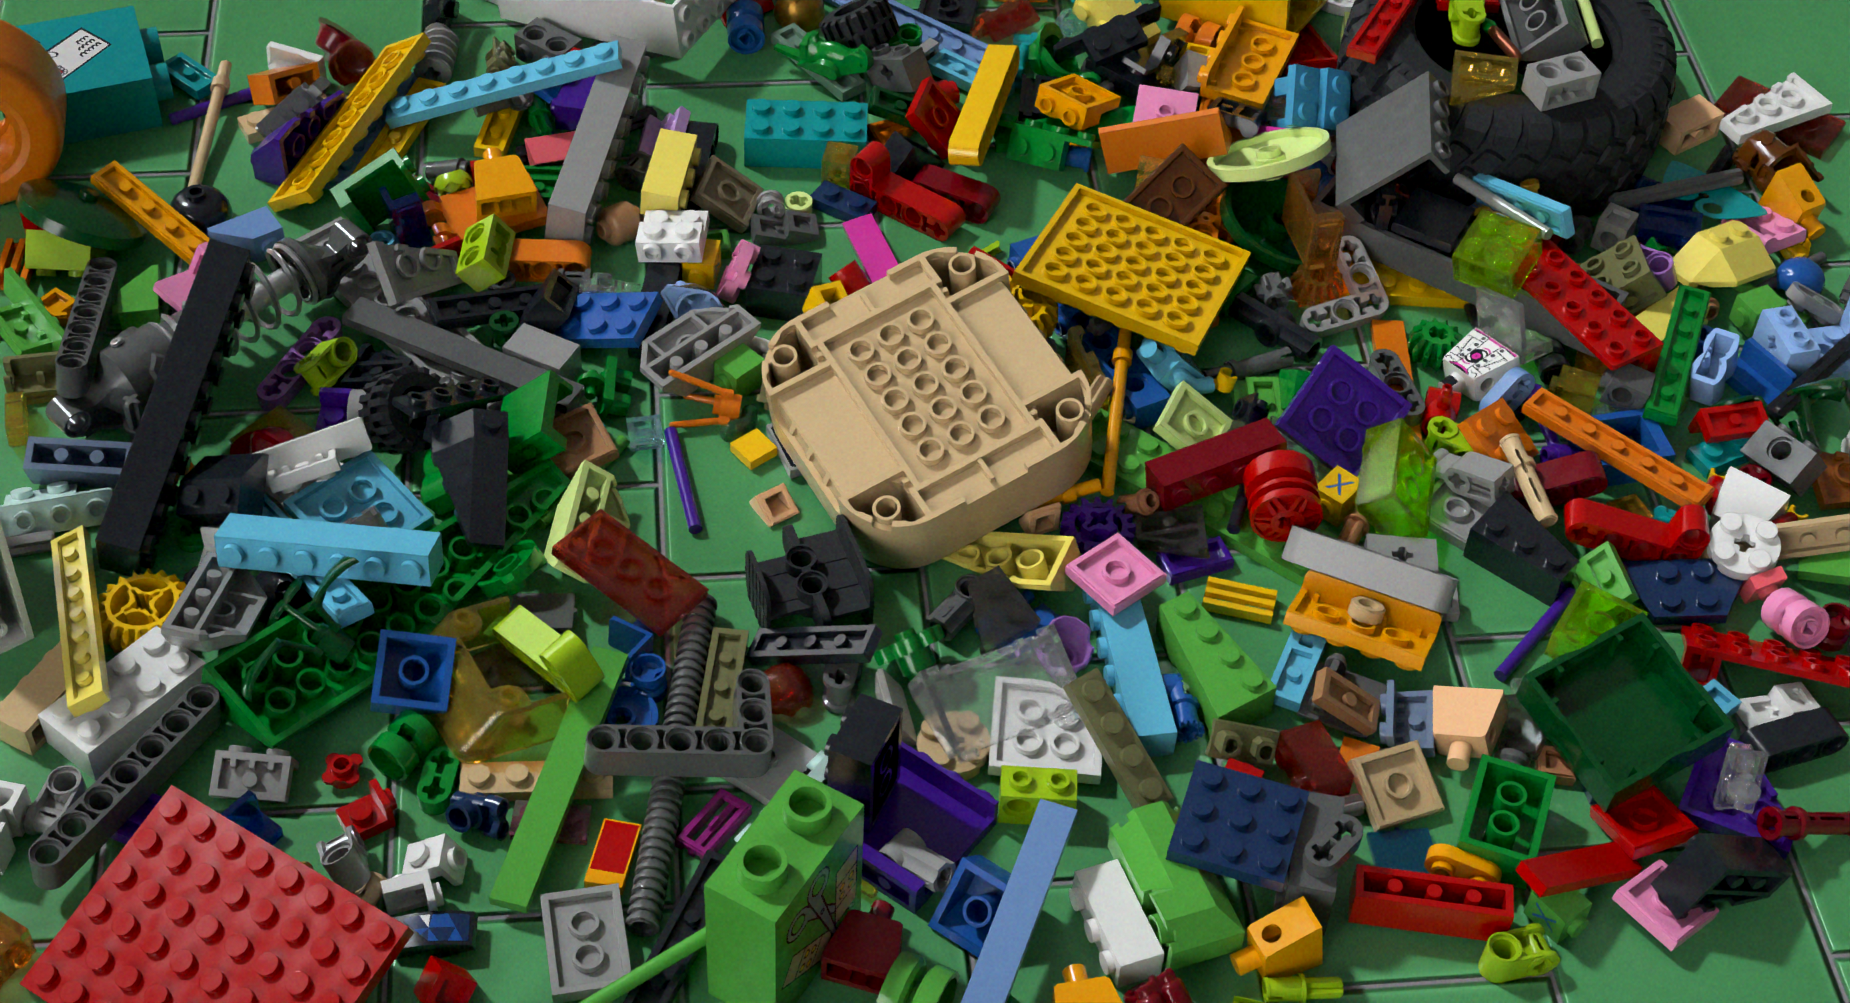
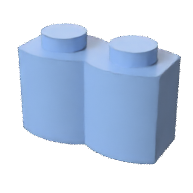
M1715 328L1708 334L1704 342L1703 353L1697 357L1691 368L1690 400L1712 406L1721 399L1725 390V381L1732 376L1737 367L1739 334L1720 328Z

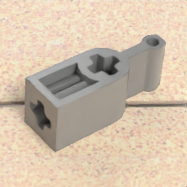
M1439 448L1420 464V472L1423 475H1432L1444 479L1447 486L1453 492L1491 506L1506 490L1509 493L1514 491V465L1477 452L1470 451L1460 457L1449 453L1444 448Z

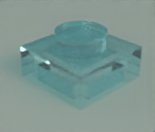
M660 414L626 418L631 452L665 448Z

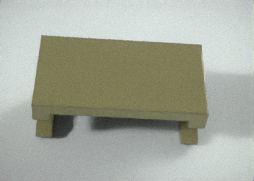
M58 351L3 357V366L6 376H3L10 407L48 403L59 395L56 390L55 365Z

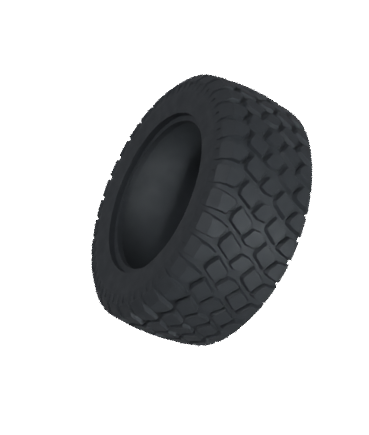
M1379 0L1354 1L1342 36L1336 68L1350 72L1352 77L1349 117L1427 71H1430L1437 80L1442 79L1449 90V95L1447 96L1450 111L1448 125L1451 132L1449 147L1452 153L1450 157V172L1444 174L1428 159L1396 178L1397 194L1409 198L1410 191H1414L1416 187L1446 198L1473 204L1477 202L1476 197L1453 183V178L1457 173L1465 175L1473 180L1472 176L1483 173L1484 175H1491L1519 187L1522 181L1535 178L1539 180L1540 184L1538 189L1539 195L1570 206L1572 216L1584 215L1591 217L1595 213L1603 212L1609 205L1607 201L1609 195L1632 190L1642 177L1659 143L1668 117L1677 68V52L1675 51L1672 34L1668 30V25L1661 14L1649 0H1590L1604 41L1603 46L1600 48L1592 47L1577 0H1575L1589 42L1578 51H1582L1601 72L1595 98L1542 112L1526 95H1515L1490 90L1467 82L1443 69L1453 66H1488L1525 75L1527 64L1538 61H1512L1494 42L1491 36L1483 31L1481 25L1479 44L1473 47L1457 44L1452 38L1448 11L1437 10L1436 0L1417 1L1376 64L1346 56L1347 46ZM1500 5L1498 13H1486V18L1493 20L1497 27L1510 39ZM1479 214L1473 216L1470 223H1482V217Z

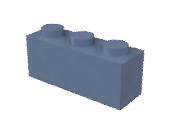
M28 436L23 470L32 484L48 485L58 481H67L69 485L78 483V487H111L115 489L132 442Z

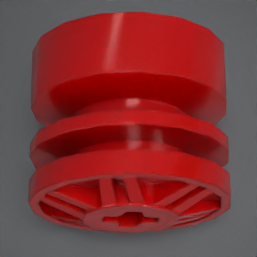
M1294 450L1266 452L1253 459L1246 466L1243 474V483L1248 501L1249 519L1252 530L1259 537L1273 542H1286L1292 524L1315 530L1321 524L1324 514L1313 462L1305 454Z

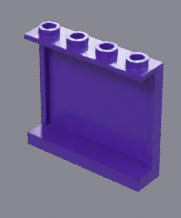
M902 741L900 778L870 833L863 832L862 880L905 909L916 914L935 892L925 887L926 882L878 851L903 828H909L922 838L927 848L953 861L957 868L962 857H967L997 824L999 801L995 800L989 792L982 789L979 790L965 781L957 772L949 771L934 762L928 754L918 752Z

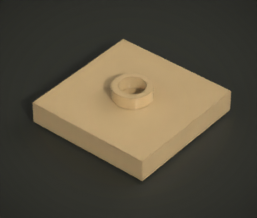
M1418 740L1353 758L1347 762L1357 790L1365 803V810L1374 833L1429 817L1445 810Z

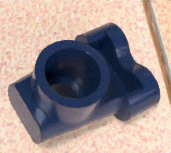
M456 791L451 796L450 806L446 809L445 816L453 830L464 833L475 827L484 831V836L498 841L504 840L509 831V823L506 820V814L509 809L508 799L494 794L486 796L481 792L472 794L463 791Z

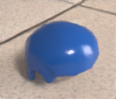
M1806 257L1787 259L1776 271L1778 290L1783 289L1787 291L1793 282H1798L1821 295L1825 286L1823 270L1818 264Z

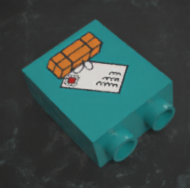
M134 6L16 26L32 36L47 50L62 74L67 94L64 144L163 126L158 101L174 98L166 62H164L157 28L155 26L140 29Z

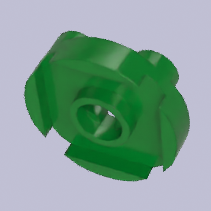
M528 539L513 544L512 550L514 552L503 557L477 583L487 598H493L505 591L510 596L518 593L526 586L527 582L525 579L547 563V559L533 540Z

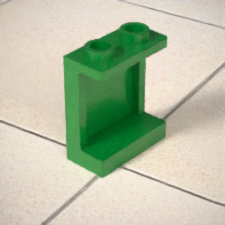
M394 147L329 189L349 220L369 236L376 232L374 227L421 197L424 202L431 200L427 194L431 191V188L421 174L415 177L414 173L417 172V169L407 155L401 158Z
M551 369L503 397L501 411L508 412V470L513 474H523L566 449L567 438L552 427L556 403L573 393V386Z

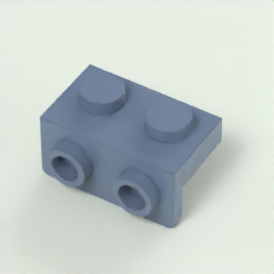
M1387 680V693L1380 695L1382 716L1386 715V722H1380L1379 725L1381 744H1387L1388 748L1418 740L1424 757H1435L1433 690L1397 692L1395 680Z

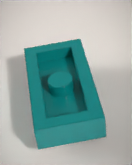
M182 52L165 61L171 83L197 100H201L212 93L210 87L213 77L216 76L215 73Z
M1750 438L1706 443L1704 441L1689 447L1685 458L1707 479L1711 468H1715V473L1719 474L1728 470L1730 466L1736 467L1749 462L1740 449Z

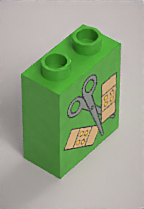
M794 769L704 884L708 994L725 1003H796L820 971L822 953L848 911L852 909L861 910L863 803Z

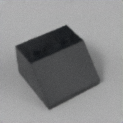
M269 454L204 456L180 480L176 515L203 526L222 525L229 513L262 516Z

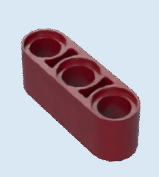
M924 165L911 181L960 205L966 214V221L975 224L985 223L1001 200L1000 194L995 187L935 165Z
M1582 451L1536 464L1535 471L1552 507L1568 503L1573 499L1595 496L1603 492L1608 486L1602 462L1598 453L1594 451ZM1514 478V491L1510 494L1529 513H1532L1517 479Z

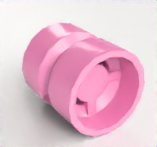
M1789 587L1780 588L1772 592L1762 605L1761 618L1765 626L1778 635L1783 636L1784 639L1798 648L1809 649L1818 645L1829 631L1830 617L1826 610Z

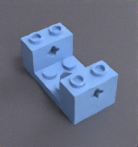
M1850 298L1838 325L1811 329L1806 328L1792 305L1763 309L1752 338L1791 369L1799 378L1842 338L1850 333ZM1850 358L1828 378L1844 377L1845 380H1850Z

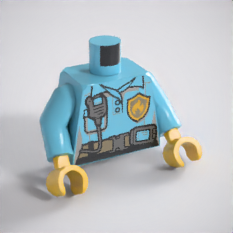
M1144 338L1141 346L1136 351L1137 356L1156 380L1172 393L1175 387L1183 380L1201 395L1212 393L1215 388L1220 392L1230 393L1238 379L1237 376L1231 377L1232 369L1227 367L1220 368L1216 379H1213L1211 376L1207 377L1188 353L1178 352L1173 347L1153 339Z

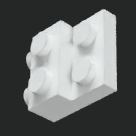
M646 210L644 221L639 222L635 241L638 262L702 263L710 222L709 212L695 210Z

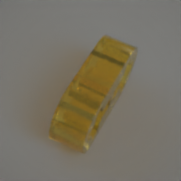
M24 391L5 393V429L10 447L27 445L29 413Z

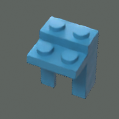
M1300 64L1289 65L1288 76L1277 78L1274 83V97L1286 96L1285 118L1272 120L1271 127H1315L1326 130L1330 136L1336 135V125L1349 118L1352 79L1350 72L1329 67L1318 69Z

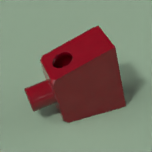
M875 900L869 913L856 909L848 911L822 953L821 979L879 995L884 980L902 949L903 924L892 920L895 909L890 903L883 900Z

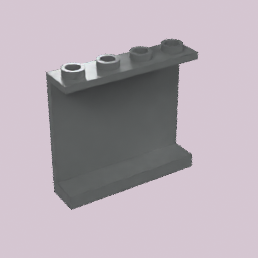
M1430 71L1418 76L1336 125L1335 207L1354 226L1365 220V195L1428 159L1444 174L1450 172V157L1452 153L1449 147V136L1451 135L1448 125L1450 111L1447 96L1449 95V90L1442 79L1437 80Z

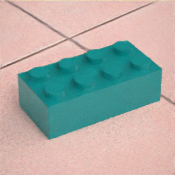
M747 99L744 132V166L850 170L851 159L867 146L868 103Z

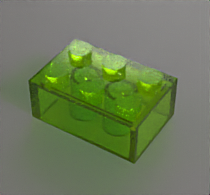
M1402 417L1366 429L1365 442L1362 448L1361 469L1358 474L1357 496L1355 497V507L1358 513L1370 522L1377 534L1415 538L1427 537L1437 458Z

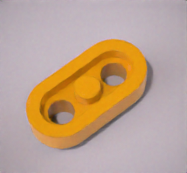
M1439 843L1430 846L1424 862V866L1430 874L1500 883L1502 877L1500 867L1494 862L1449 844Z

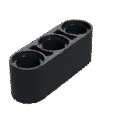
M1819 707L1751 727L1739 737L1738 741L1743 742L1750 752L1749 760L1756 770L1767 774L1832 755L1845 747L1850 737L1828 707Z

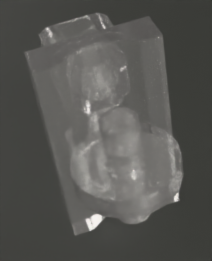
M1734 742L1729 744L1713 800L1715 810L1737 809L1753 814L1755 804L1761 795L1760 786L1768 761L1766 752L1754 751L1753 746L1750 744Z

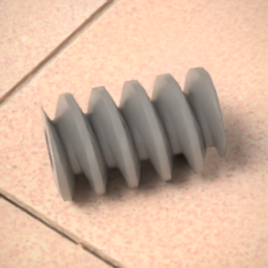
M436 22L430 24L424 31L432 42L424 51L426 53L425 57L415 64L414 76L416 78L421 77L447 83L452 77L460 40L449 27Z

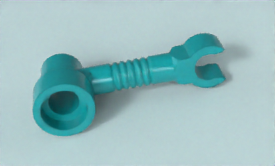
M1032 32L1031 35L1014 34L1013 45H1018L1020 51L1019 68L1014 79L1015 88L1021 89L1022 74H1024L1028 59V49L1037 38L1038 32Z

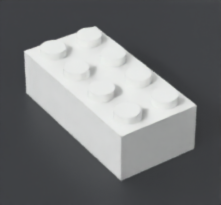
M155 626L106 663L110 701L104 703L95 711L86 712L75 718L67 708L65 694L38 714L47 743L96 781L189 688L201 684L202 669L206 662L187 648L170 645L161 634V629Z

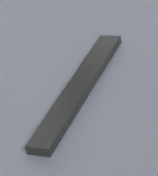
M361 296L341 316L342 323L345 326L479 380L485 377L495 379L500 382V386L510 392L547 372V370ZM560 376L573 386V393L556 403L555 410L565 414L570 412L584 396L585 386Z

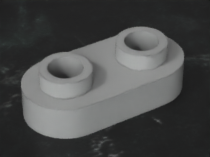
M1793 282L1785 292L1789 298L1787 303L1792 305L1794 309L1803 312L1805 309L1814 314L1813 317L1825 326L1839 324L1844 310L1828 298L1798 282Z

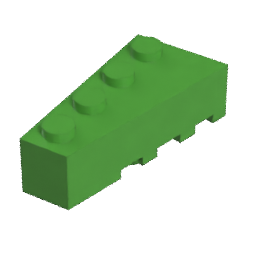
M1189 591L1159 606L1155 633L1172 666L1176 667L1182 675L1183 680L1181 682L1184 684L1185 691L1198 699L1199 709L1197 714L1200 720H1204L1209 729V738L1211 737L1213 718L1251 725L1271 714L1277 689L1276 685Z

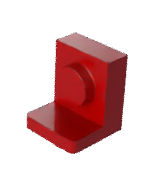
M376 778L368 781L370 794L335 810L337 820L343 830L346 832V827L353 825L363 841L396 826L393 810L397 809L396 800L389 788L382 789Z

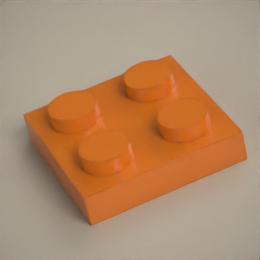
M1503 397L1457 425L1474 452L1509 463L1503 449L1499 445V441L1508 434L1517 433L1521 437V442L1528 456L1534 457L1539 454L1531 437L1526 433Z

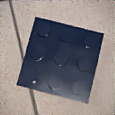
M1196 760L1167 850L1166 859L1282 893L1310 791Z

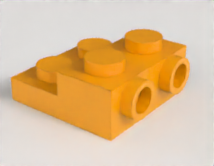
M1073 73L1040 84L1034 106L1048 117L1061 119L1070 128L1083 131L1098 125L1101 114L1118 108L1121 96Z

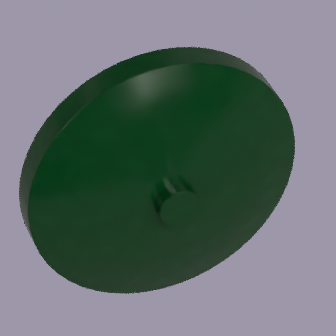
M32 179L21 184L16 197L17 208L32 223L56 236L85 246L106 250H131L140 247L144 243L148 232L146 228L100 190L83 184L58 179Z
M1285 178L1274 181L1230 182L1221 197L1220 214L1228 233L1242 249L1250 251L1252 257L1272 268L1290 273L1313 272L1326 264L1333 254L1336 245L1306 231L1311 205L1315 197L1299 185Z

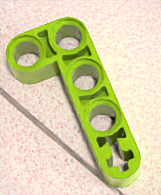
M518 605L492 628L495 637L507 650L575 703H578L605 678L603 671L591 652L577 635L570 630H566L560 635L521 605Z

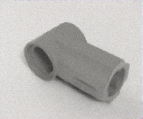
M903 828L878 851L926 882L925 887L933 892L940 891L944 893L956 871L953 861L927 848L922 838L909 828Z

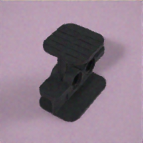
M843 514L836 516V530L799 539L792 524L783 526L782 543L785 556L757 562L753 551H746V587L751 607L754 610L755 617L758 619L759 627L771 628V620L799 613L804 617L813 618L815 626H832L831 620L861 613L866 625L873 623L875 609L873 579H871L867 564Z

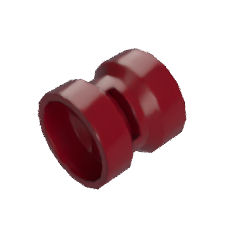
M1832 602L1822 607L1829 614L1830 627L1825 638L1816 645L1828 652L1842 650L1847 643L1850 633V608L1841 603Z

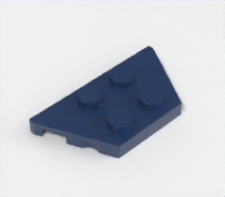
M1712 558L1622 561L1639 597L1635 602L1643 607L1644 614L1653 625L1726 623L1732 610V605L1737 600L1744 580L1733 579L1722 574L1717 569L1718 565Z

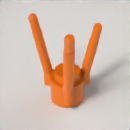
M672 369L669 370L668 373L672 377L716 393L715 398L698 394H689L686 397L683 396V398L713 405L712 414L719 415V417L674 421L669 423V427L729 426L730 420H739L742 395L734 394L732 389L722 388Z

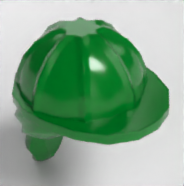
M1045 22L1040 27L1037 38L1028 49V60L1033 72L1040 76L1064 77L1075 73L1093 83L1100 84L1101 77L1091 70L1079 69L1076 56L1058 64L1054 61L1053 46L1064 37L1057 24Z

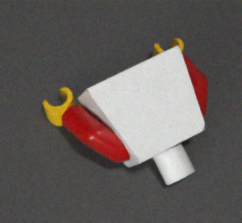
M1732 466L1729 467L1725 476L1717 475L1715 468L1710 469L1707 484L1714 487L1715 491L1704 507L1707 514L1711 516L1709 524L1711 528L1728 512L1756 515L1774 524L1807 520L1809 515L1801 516L1794 512L1796 506L1793 504L1786 512L1791 495Z

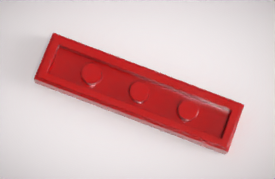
M1379 0L1347 46L1346 56L1376 64L1418 0Z
M1615 841L1521 860L1515 870L1531 889L1542 898L1634 878L1643 867L1636 860H1632Z

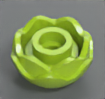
M462 169L444 173L436 177L434 192H437L438 196H442L450 192L460 191L463 188H471L473 180Z

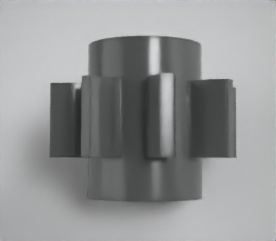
M1279 272L1267 273L1259 279V284L1253 285L1256 293L1254 295L1255 299L1273 310L1277 307L1285 308L1289 300L1294 299L1290 278L1282 279Z

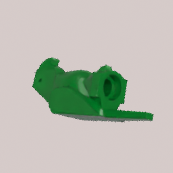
M814 30L808 32L799 44V49L779 43L774 46L775 51L798 61L796 65L830 80H835L838 77L849 74L867 72L874 65L873 54L865 45L861 44L855 49L848 48L838 42L821 39L819 32Z

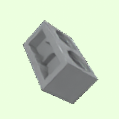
M1582 51L1527 64L1521 90L1542 112L1595 98L1601 72Z

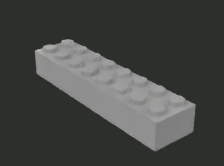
M611 34L609 42L618 40L622 48V69L599 74L595 77L548 203L545 239L579 240L588 245L591 244L594 234V227L591 225L593 222H598V214L602 209V205L599 203L601 200L606 201L610 187V183L607 180L614 179L618 163L614 160L616 157L621 158L625 145V140H622L624 136L628 137L630 134L632 119L629 118L630 116H636L640 102L637 96H643L647 78H643L642 74L646 75L650 57L645 56L647 43Z

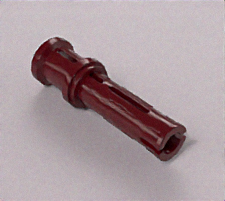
M1767 806L1762 808L1757 816V828L1760 835L1770 841H1776L1781 837L1799 841L1807 835L1850 836V811L1807 812L1797 806H1790L1785 810L1775 806Z

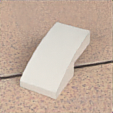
M1802 682L1774 685L1768 695L1739 699L1742 703L1736 713L1747 728L1750 729L1756 725L1819 708L1820 705Z

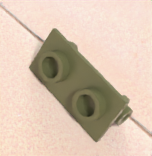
M494 36L492 38L493 48L485 56L486 73H495L516 66L514 56L516 53L505 40L500 42Z

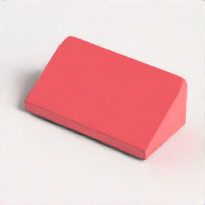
M575 131L524 139L529 164L531 166L562 165Z

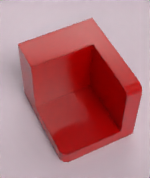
M431 955L413 992L421 1003H468L478 983L466 969Z

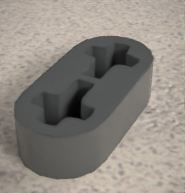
M1346 814L1333 817L1305 846L1302 857L1304 870L1315 878H1327L1333 875L1358 850L1363 836L1361 822L1357 818ZM1347 831L1351 834V836L1345 835L1340 841L1336 840L1338 833L1344 834ZM1326 851L1329 852L1328 859L1323 858L1320 861L1314 859V856L1319 858Z

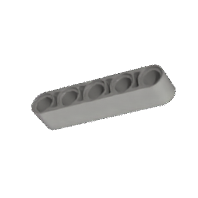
M1292 524L1281 556L1282 559L1444 614L1448 613L1459 581L1451 576Z

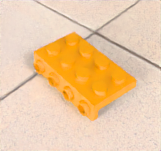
M1239 5L1234 14H1229L1225 27L1226 30L1219 32L1216 48L1211 47L1209 51L1207 65H1201L1197 76V82L1201 83L1199 96L1213 100L1221 96L1264 110L1274 90L1275 79L1281 77L1298 44L1299 33L1245 19V7Z
M1310 569L1305 574L1300 591L1286 611L1283 624L1291 626V629L1299 634H1314L1323 637L1331 645L1355 648L1360 650V653L1366 657L1373 659L1381 657L1392 661L1403 670L1422 671L1434 646L1443 616L1440 612ZM1363 596L1383 604L1386 611L1382 623L1377 625L1366 624L1349 616L1348 608L1351 599Z

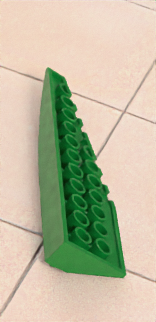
M549 458L507 484L505 546L503 550L468 547L455 515L429 530L441 532L444 561L431 587L349 579L372 602L375 613L341 629L357 639L341 664H338L324 654L318 658L310 653L283 647L270 657L259 674L253 687L252 702L245 699L241 690L248 670L277 637L315 647L316 644L310 641L315 631L289 614L250 637L246 642L238 644L203 665L201 684L212 685L218 690L221 713L270 749H274L373 686L381 629L430 635L475 588L477 583L510 551L512 545L517 543L562 496L571 480ZM311 601L297 609V611L320 626L322 622L328 625L315 609L312 612L308 610Z

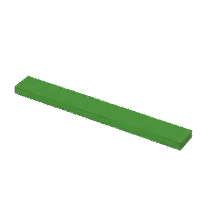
M596 646L592 647L591 654L603 671L605 678L578 703L570 700L490 893L489 901L491 905L528 914L586 770L584 751L587 732L596 725L604 724L629 663L628 654Z

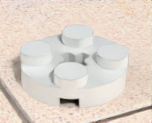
M1735 512L1725 513L1710 531L1707 554L1710 559L1712 557L1713 561L1718 565L1717 569L1722 574L1733 579L1747 581L1749 577L1775 567L1781 552V541L1777 534L1778 528L1773 522L1764 520L1756 515ZM1744 541L1753 548H1748L1746 552L1739 551L1740 546L1735 543Z

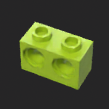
M494 213L466 228L455 274L476 292H480L505 279L516 232Z
M1001 766L998 823L1030 825L1040 799L1076 809L1077 770Z

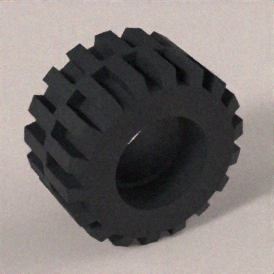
M853 0L830 12L819 23L826 41L838 42L852 49L858 48L863 44L870 51L874 47L889 41L900 28L888 0Z
M410 365L385 371L371 378L372 382L367 383L363 388L366 394L361 395L359 398V403L363 405V408L358 410V415L363 417L366 430L370 434L371 443L378 442V449L383 452L389 451L392 455H404L430 449L431 444L423 439L428 416L413 418L409 426L404 421L400 410L392 405L393 397L407 395L409 392H423L432 390L434 387H447L446 383H439L441 378L436 373L429 374L430 369L426 367L417 368V365Z

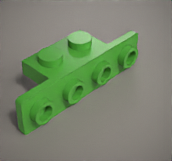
M12 267L5 268L4 293L13 304L0 308L1 337L16 355L58 351L65 332L61 328L59 320L47 311L41 298L33 294L23 277H19Z

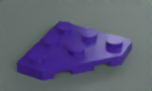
M1730 737L1724 747L1693 764L1678 809L1700 828L1716 834L1762 837L1757 828V816L1762 808L1775 806L1783 810L1776 799L1778 793L1763 771L1758 772L1749 760L1750 752L1744 743ZM1781 837L1776 841H1770L1783 860H1786L1793 840Z

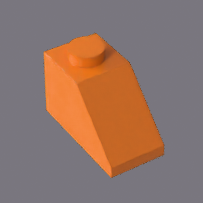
M311 62L247 75L253 104H279L304 82L311 86L320 77L318 63Z

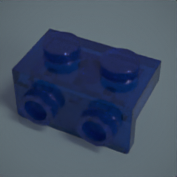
M1641 203L1638 208L1639 216L1636 223L1635 236L1644 245L1651 237H1654L1656 242L1661 243L1662 246L1680 251L1697 232L1701 231L1703 213Z

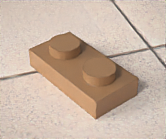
M1329 667L1317 671L1312 702L1365 736L1376 732L1380 700Z

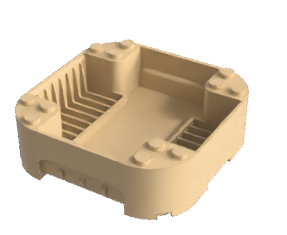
M943 247L923 252L887 270V276L829 305L826 301L783 325L768 343L769 350L765 360L762 361V378L771 421L779 441L834 524L836 525V516L843 514L848 521V525L852 530L863 558L881 566L899 569L916 568L934 563L1067 491L1083 475L1091 458L1092 396L1085 374L1081 369L1071 374L1063 363L1062 357L1054 351L1045 339L1044 333L1036 327L1027 315V310L1012 295L1009 272L997 260L977 250L975 255L958 252L957 247Z

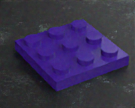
M1331 345L1274 426L1331 471L1338 465L1362 479L1413 405L1337 346Z

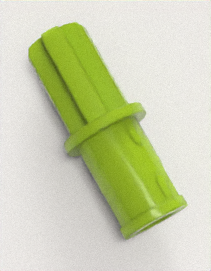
M1299 972L1297 976L1263 977L1262 995L1265 1003L1281 1001L1306 1003V1000L1338 999L1343 997L1342 978L1337 976L1305 977L1303 972Z

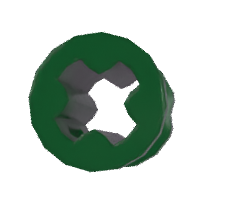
M502 310L490 317L489 326L494 331V337L491 342L494 350L503 353L502 347L505 344V337H508L509 340L517 331L519 318L514 312ZM502 320H505L506 327H503Z

